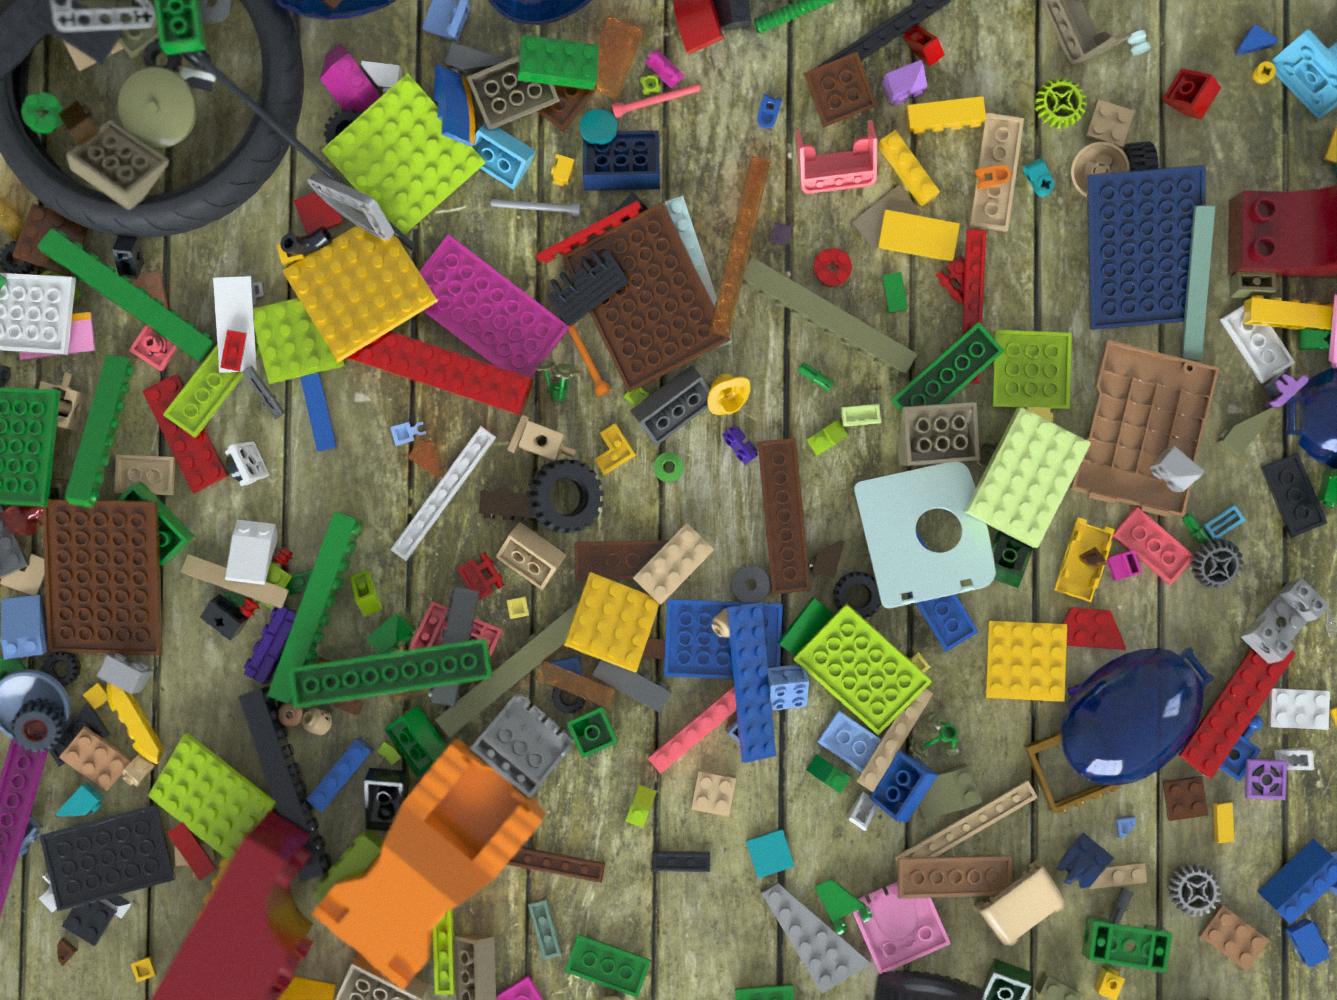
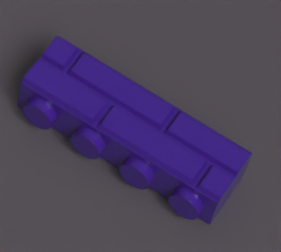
M285 605L282 606V609L274 607L270 615L272 617L270 624H266L262 630L263 638L261 641L256 642L253 647L255 653L252 659L249 658L244 665V669H246L244 675L262 684H268L281 659L297 611Z

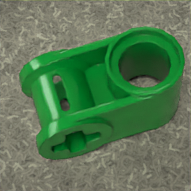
M1315 329L1298 330V350H1327L1330 348L1331 331Z

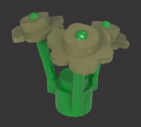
M544 360L535 366L537 371L543 370L545 372L547 393L551 394V400L556 402L566 400L571 376L581 374L573 364H560L556 366L555 362ZM552 368L556 376H561V382L554 383L553 386H551L549 370Z

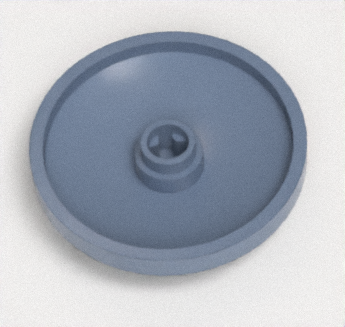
M31 669L15 671L5 676L0 681V730L13 739L14 733H11L10 729L12 728L11 722L24 703L27 704L32 699L35 701L36 698H41V701L49 699L50 703H53V701L57 703L56 707H61L63 709L61 713L66 715L64 721L68 722L71 704L69 696L60 682L47 673ZM30 719L33 728L38 731H48L47 725L43 721Z

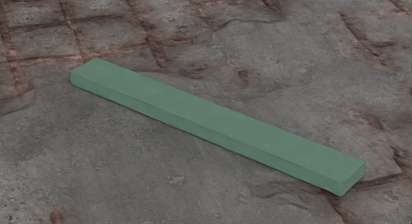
M1194 205L1181 352V358L1187 360H1202L1215 217L1214 205Z

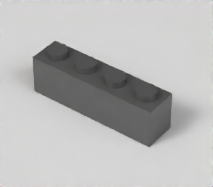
M600 660L593 673V676L659 713L671 694V691L668 690L670 686L661 681L657 684L652 681L653 677L649 674L633 672L604 660Z

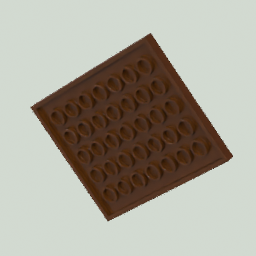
M660 202L563 255L564 261L573 276L582 268H585L580 260L583 255L589 260L592 267L597 265L589 252L592 248L598 253L603 262L605 260L601 254L608 249L630 280L628 284L590 312L628 393L731 341L664 202Z
M49 498L48 507H42L48 652L162 655L158 501L98 500L92 508L70 504L66 499Z

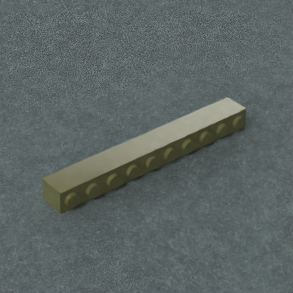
M753 257L740 276L741 284L749 289L755 288L759 291L758 294L766 299L768 297L772 298L777 306L789 308L794 316L806 318L808 320L807 323L811 326L823 328L824 333L828 336L840 338L842 344L847 347L852 345L858 349L857 352L865 357L869 355L874 358L873 361L882 367L886 365L891 368L890 372L897 376H904L917 356V353Z
M580 596L571 602L573 606L568 611L564 608L556 615L557 620L553 623L548 621L541 627L543 631L540 634L534 633L526 639L528 644L523 648L521 645L511 652L513 654L511 658L507 660L505 657L496 664L498 668L493 672V678L485 679L479 684L474 682L467 688L468 693L466 695H458L456 706H451L449 709L445 706L437 713L439 717L435 721L449 738L564 644Z

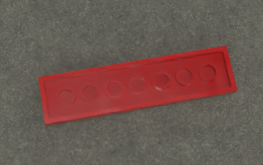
M1250 648L1178 756L1206 777L1212 779L1296 653L1291 650L1282 661L1268 664L1254 649Z

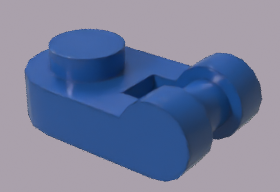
M764 93L757 116V123L761 128L770 129L775 125L782 98L777 97L775 99ZM767 104L774 106V109H767Z

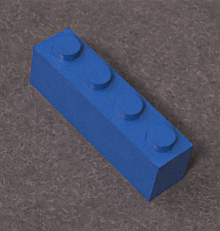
M362 738L356 739L306 800L320 812L324 811L375 749Z

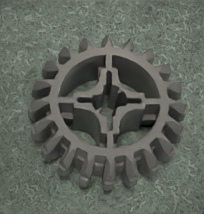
M1214 537L1213 542L1207 539V544L1200 543L1201 548L1199 550L1195 549L1197 554L1191 556L1194 560L1190 563V566L1193 568L1191 573L1194 575V578L1202 586H1207L1211 589L1213 587L1219 589L1221 585L1227 588V582L1233 583L1232 579L1234 577L1239 578L1237 572L1243 571L1240 565L1244 564L1241 559L1243 557L1242 553L1239 552V548L1232 541H1227L1225 538L1219 540Z

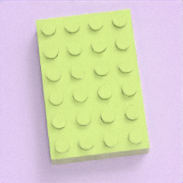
M1022 407L1017 408L964 512L1031 547L1038 548L1091 443Z

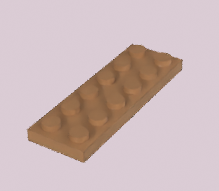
M1012 856L897 858L898 898L996 896L1012 884Z

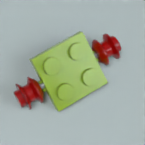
M283 547L282 550L278 548L280 552L278 556L273 555V559L277 563L273 564L271 562L265 582L285 588L292 575L281 569V567H289L288 560L294 558L291 557L293 553ZM244 598L246 603L243 606L239 605L241 608L239 612L249 618L251 615L255 617L254 610L260 609L257 603L258 600ZM261 602L262 604H264L265 606H267V607H269V608L272 607V605H270V604Z

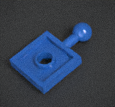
M1258 715L1252 718L1248 727L1232 748L1237 750V758L1230 759L1228 754L1220 766L1221 770L1239 782L1246 773V759H1255L1261 749L1248 741L1254 730H1259L1263 726V719Z

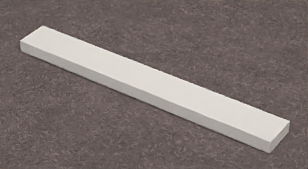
M482 426L479 427L393 545L391 551L405 561L409 559L497 438Z

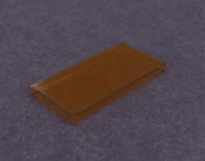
M611 16L608 17L598 43V70L594 91L618 100L643 36V29Z

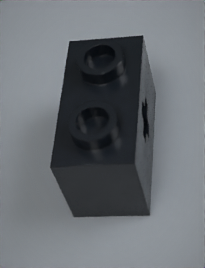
M118 235L112 248L118 275L120 277L125 275L128 278L138 279L144 264L139 237Z
M220 594L210 600L200 616L209 626H212L230 641L240 634L249 620V617L239 612V608Z

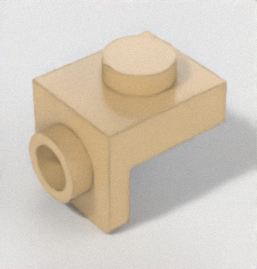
M138 754L123 769V779L129 785L133 784L137 787L155 765Z

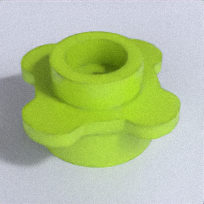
M653 74L641 78L640 82L644 88L643 94L649 95L652 92L659 93L661 91V86L658 84V75Z

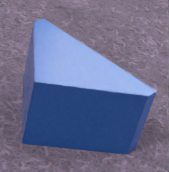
M1254 24L1248 29L1235 50V56L1272 48L1278 43V38Z

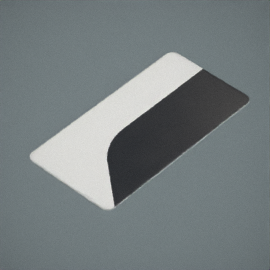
M182 67L180 76L185 79L190 87L212 92L215 76L211 73Z
M119 895L99 900L117 911L115 915L119 918H122L131 906V903Z

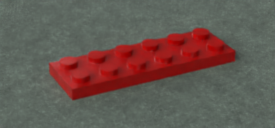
M175 374L142 392L192 493L195 494L229 476L205 427L194 438L163 415L184 388L179 375Z

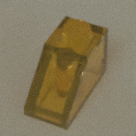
M1 197L0 226L16 242L19 239L25 220L11 201Z

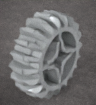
M1195 863L1194 866L1187 864V870L1181 866V873L1175 871L1174 874L1177 877L1175 879L1170 878L1173 885H1168V888L1173 890L1169 893V896L1173 897L1172 904H1177L1176 909L1179 911L1183 910V913L1186 915L1190 912V915L1193 917L1196 914L1203 916V910L1206 913H1210L1209 907L1215 909L1216 905L1213 903L1215 901L1220 902L1217 895L1222 894V891L1217 890L1222 886L1221 883L1216 882L1219 879L1218 876L1213 875V870H1207V866L1202 865L1200 867L1198 863ZM1202 875L1194 881L1188 880L1191 876ZM1206 883H1208V893H1207V895L1205 894V888H1206V886H1207ZM1184 884L1185 892L1183 893L1182 897L1181 889L1182 885ZM1190 885L1196 887V889H1198L1197 892L1200 893V895L1194 893V891H1192L1193 888ZM1198 898L1202 900L1198 904H1189Z

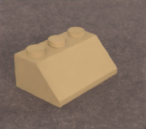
M519 522L508 535L496 558L543 590L567 555Z

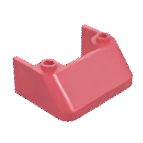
M872 120L868 121V136L856 139L853 143V151L816 155L814 147L809 144L803 145L800 131L795 130L796 156L800 185L803 192L812 194L866 187L876 182L877 136Z

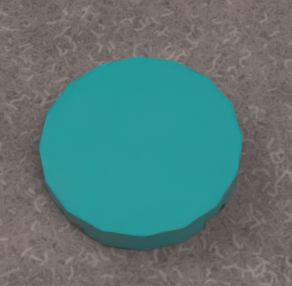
M603 109L589 111L580 121V134L588 143L603 145L610 142L617 134V120L609 111Z

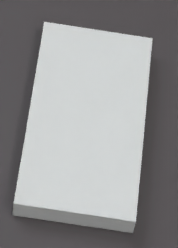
M1243 304L1220 319V321L1262 384L1294 364L1295 361L1272 327L1243 324Z

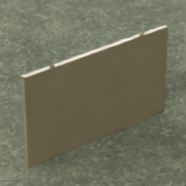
M900 185L889 191L888 194L852 222L873 250L878 248L885 209L917 216L922 213Z

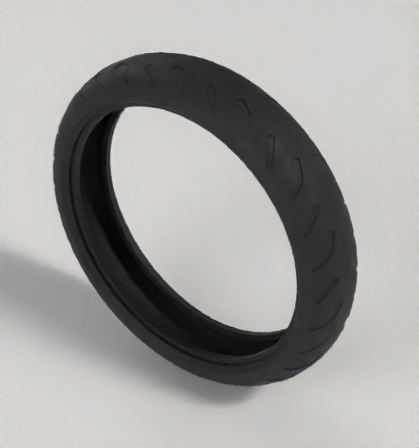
M0 0V17L16 0ZM239 0L252 20L261 50L262 84L258 105L294 136L303 103L304 68L299 38L292 17L283 0ZM33 50L0 83V153L7 165L23 185L53 211L84 227L104 233L131 237H163L189 232L219 220L236 210L258 192L261 186L277 169L290 146V143L259 115L254 113L250 125L238 145L215 169L187 186L166 193L145 196L128 210L104 192L79 184L65 174L46 151L37 132L32 130L24 121L22 106L28 96V72Z

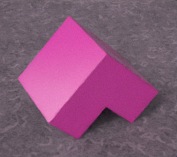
M1127 550L1107 557V564L1113 580L1132 577L1142 573L1135 550Z

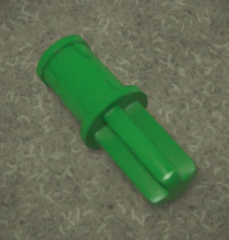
M805 362L798 368V372L810 379L812 384L816 383L827 392L835 383L821 374L820 370H815Z
M1192 513L1185 514L1182 517V521L1190 530V535L1194 536L1199 544L1203 543L1206 545L1207 539L1209 540L1210 538L1203 530L1204 526L1198 523Z

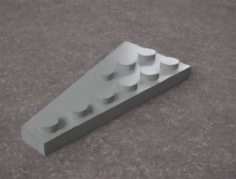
M778 882L761 892L821 993L826 992L871 964L866 957L861 955Z

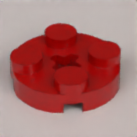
M828 248L820 252L813 265L814 275L825 286H840L848 279L852 271L849 255L837 248ZM831 263H835L838 266L834 273L831 272V269L827 268Z

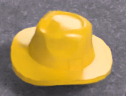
M729 373L716 377L711 383V390L707 400L708 408L712 414H732L745 404L750 394V382L747 377H732Z

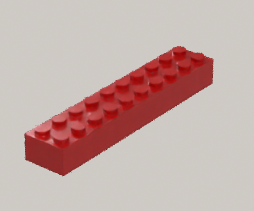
M391 331L346 357V359L518 416L523 414L534 381L531 377Z

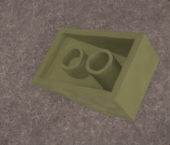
M964 763L938 772V776L919 806L925 819L982 803L970 766Z

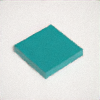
M783 829L746 840L758 878L795 867Z

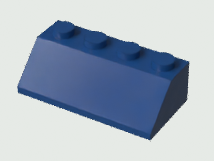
M1313 838L1257 892L1289 924H1292L1337 881V860Z

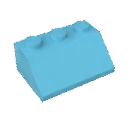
M486 123L477 130L475 145L472 146L486 162L480 169L512 189L516 188L536 153L534 149L499 127L489 131Z

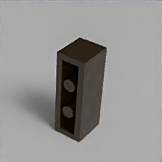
M481 490L479 514H484L483 518L495 519V515L503 516L504 520H514V517H522V521L533 522V517L530 514L532 509L527 506V502H530L529 496H526V494Z

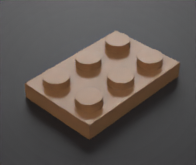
M86 726L82 728L59 757L106 791L109 790L123 773V769L132 761L131 758Z
M1221 904L1198 934L1246 971L1249 970L1270 941Z

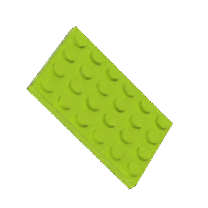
M847 603L793 657V660L878 735L932 682L929 676Z
M189 733L183 735L148 794V797L179 822H183L189 830L229 862L244 836L272 810L276 803Z

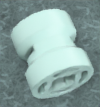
M1145 30L1134 32L1127 39L1128 43L1132 46L1131 52L1133 56L1151 49L1150 43L1146 41L1147 35Z

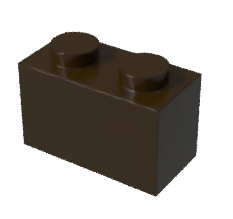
M78 100L58 113L68 132L80 146L100 132L96 126L98 121L93 116L91 110L86 104L82 106Z

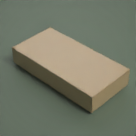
M521 416L507 448L508 451L516 454L527 421H530L529 417Z

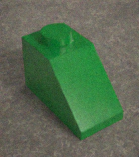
M817 754L806 769V771L840 794L851 778L847 773Z

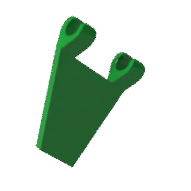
M829 879L814 887L833 922L837 934H842L847 929L846 924L841 918L859 910L864 922L869 921L873 917L871 910L833 879Z

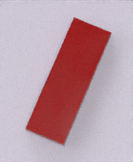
M183 822L167 833L199 881H202L217 870V867L193 832Z

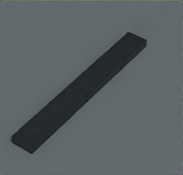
M917 0L817 67L858 52L860 60L863 61L948 5L951 0Z

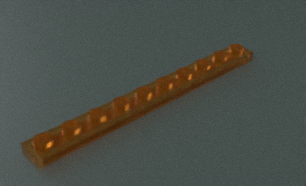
M752 156L750 159L709 332L724 337L730 335L770 166L769 161Z

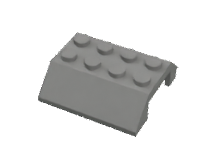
M520 694L517 698L515 696L511 698L469 750L530 799L556 765L572 748L573 744L571 741L573 736L566 730H563L561 733L557 732L561 726L550 717L544 721L543 717L546 714L535 705L531 709L528 708L531 701Z

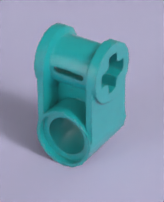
M1039 158L1023 166L1024 174L1030 181L1035 193L1040 197L1048 196L1053 190L1055 183L1044 160ZM1042 184H1043V185H1047L1048 188H1047V189H1046L1045 187L1041 188V185H1042Z

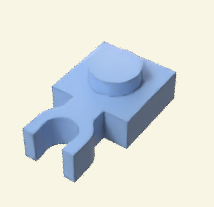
M409 422L390 427L395 446L414 441L413 435H425L426 431L419 432L417 430V427L423 425V422L415 424L414 427H410Z

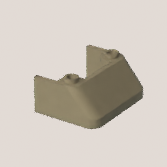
M1043 0L1044 8L1066 57L1071 63H1080L1104 53L1132 36L1131 33L1113 36L1110 32L1106 31L1097 34L1084 7L1083 0Z

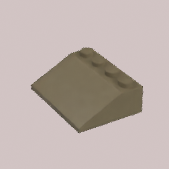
M519 56L467 77L489 131L560 101L553 85L517 80Z
M109 120L99 128L100 132L81 146L78 144L69 151L67 158L72 171L130 210L145 197L169 161Z
M977 402L903 407L898 441L899 465L911 466L980 460Z
M358 952L335 1000H422L429 984L413 977L407 986L401 990L396 986L397 984L390 981L387 976H384L379 969L377 970Z

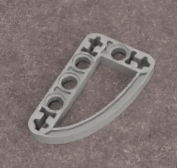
M51 0L54 25L58 30L64 32L149 28L155 23V11L148 0H134L142 8L71 10L70 0H66L67 3L64 6H58L54 0ZM134 13H137V18L143 17L145 13L148 15V17L152 18L149 19V22H145V20L141 18L138 19V23H135ZM128 14L132 20L126 24L121 22L120 16ZM83 15L89 17L90 23L88 25L80 24L78 21L79 17ZM101 15H108L111 18V22L109 24H102L99 21V17ZM72 16H75L76 26H73V21H69L72 20ZM61 17H65V20L69 21L66 22L65 26L58 22L61 20Z
M314 173L308 179L310 186L327 204L354 224L386 241L394 235V230L379 205L369 195L318 173ZM350 206L363 211L366 217L357 212L356 210H354L353 208H351Z

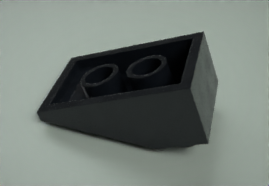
M369 768L364 779L366 829L390 830L402 803L407 798L408 771Z

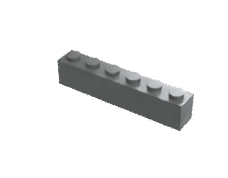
M455 587V591H451L449 601L452 602L451 610H447L445 617L448 624L447 628H443L441 640H444L443 645L470 641L480 596L479 591ZM461 683L430 688L429 697H431V702L456 706Z

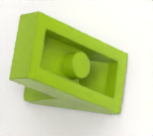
M837 420L806 441L815 455L818 456L849 435L840 421Z
M639 784L625 821L643 828L657 791Z

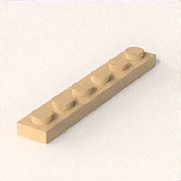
M925 688L892 721L857 778V783L874 792L932 697V692Z

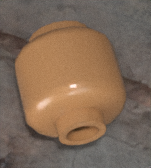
M285 703L279 709L278 718L284 726L294 727L302 722L305 709L304 707L294 708L293 703Z

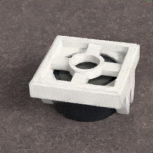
M254 441L233 444L225 451L228 456L226 459L227 469L231 476L239 481L241 486L249 485L269 476Z

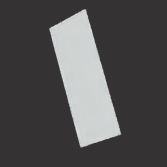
M251 276L213 278L219 373L239 372L220 368L227 330L247 333L240 372L251 365L257 371Z

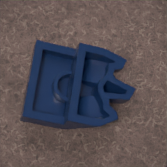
M1083 832L1061 858L1056 869L1067 871V876L1063 883L1070 885L1077 879L1079 887L1083 889L1092 886L1113 861L1114 857Z

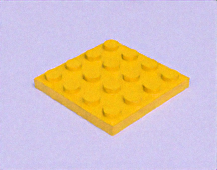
M590 572L564 645L627 670L637 672L659 603L648 594Z
M988 621L986 698L1065 702L1067 624Z

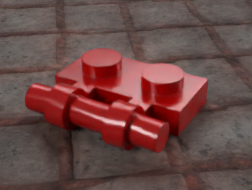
M962 255L945 267L950 273L946 276L942 270L936 274L941 286L946 287L951 294L950 297L953 300L955 299L959 305L963 303V296L961 294L964 292L965 259ZM953 278L959 284V289H956L951 283Z
M486 552L479 556L483 563L478 565L475 559L457 568L468 589L480 592L479 600L493 593L490 587L491 584L495 583L498 589L505 586L502 581V575L496 571L492 558L489 559ZM485 568L488 570L491 578L488 580H486L485 576L481 571Z

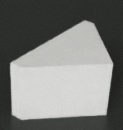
M1303 747L1274 750L1275 760L1287 761V770H1315L1313 750Z
M862 792L846 816L851 822L865 831L878 805L869 798L868 794Z

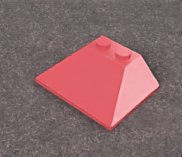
M432 601L409 650L443 645L444 640H441L443 628H447L448 621L445 620L447 610H451V608ZM474 619L470 641L488 639L491 658L503 630Z

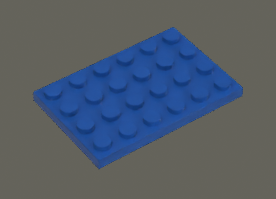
M667 599L664 676L734 679L730 637L718 636L712 629V620L723 609L730 606L748 604V602ZM762 603L768 668L780 667L781 645L777 642L781 638L783 604Z

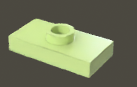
M870 404L841 407L842 426L881 423L880 405Z

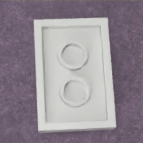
M1273 688L1269 693L1268 726L1329 730L1330 691Z

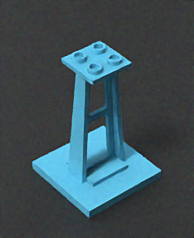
M1307 29L1270 62L1276 67L1277 77L1319 120L1337 106V42L1327 49Z

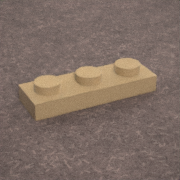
M1138 862L1107 866L1092 886L1088 888L1095 889L1147 883L1145 863Z

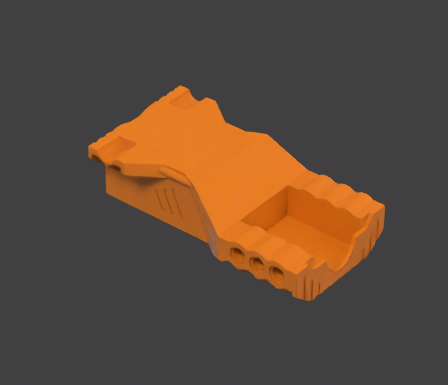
M455 739L402 803L383 843L380 856L366 873L338 881L311 913L322 924L326 925L329 930L335 932V935L361 953L377 970L379 969L384 976H387L390 981L397 984L396 986L401 990L407 986L429 959L432 930L445 913L459 906L494 880L547 815L533 796L528 799L469 750L470 745H466L458 739Z

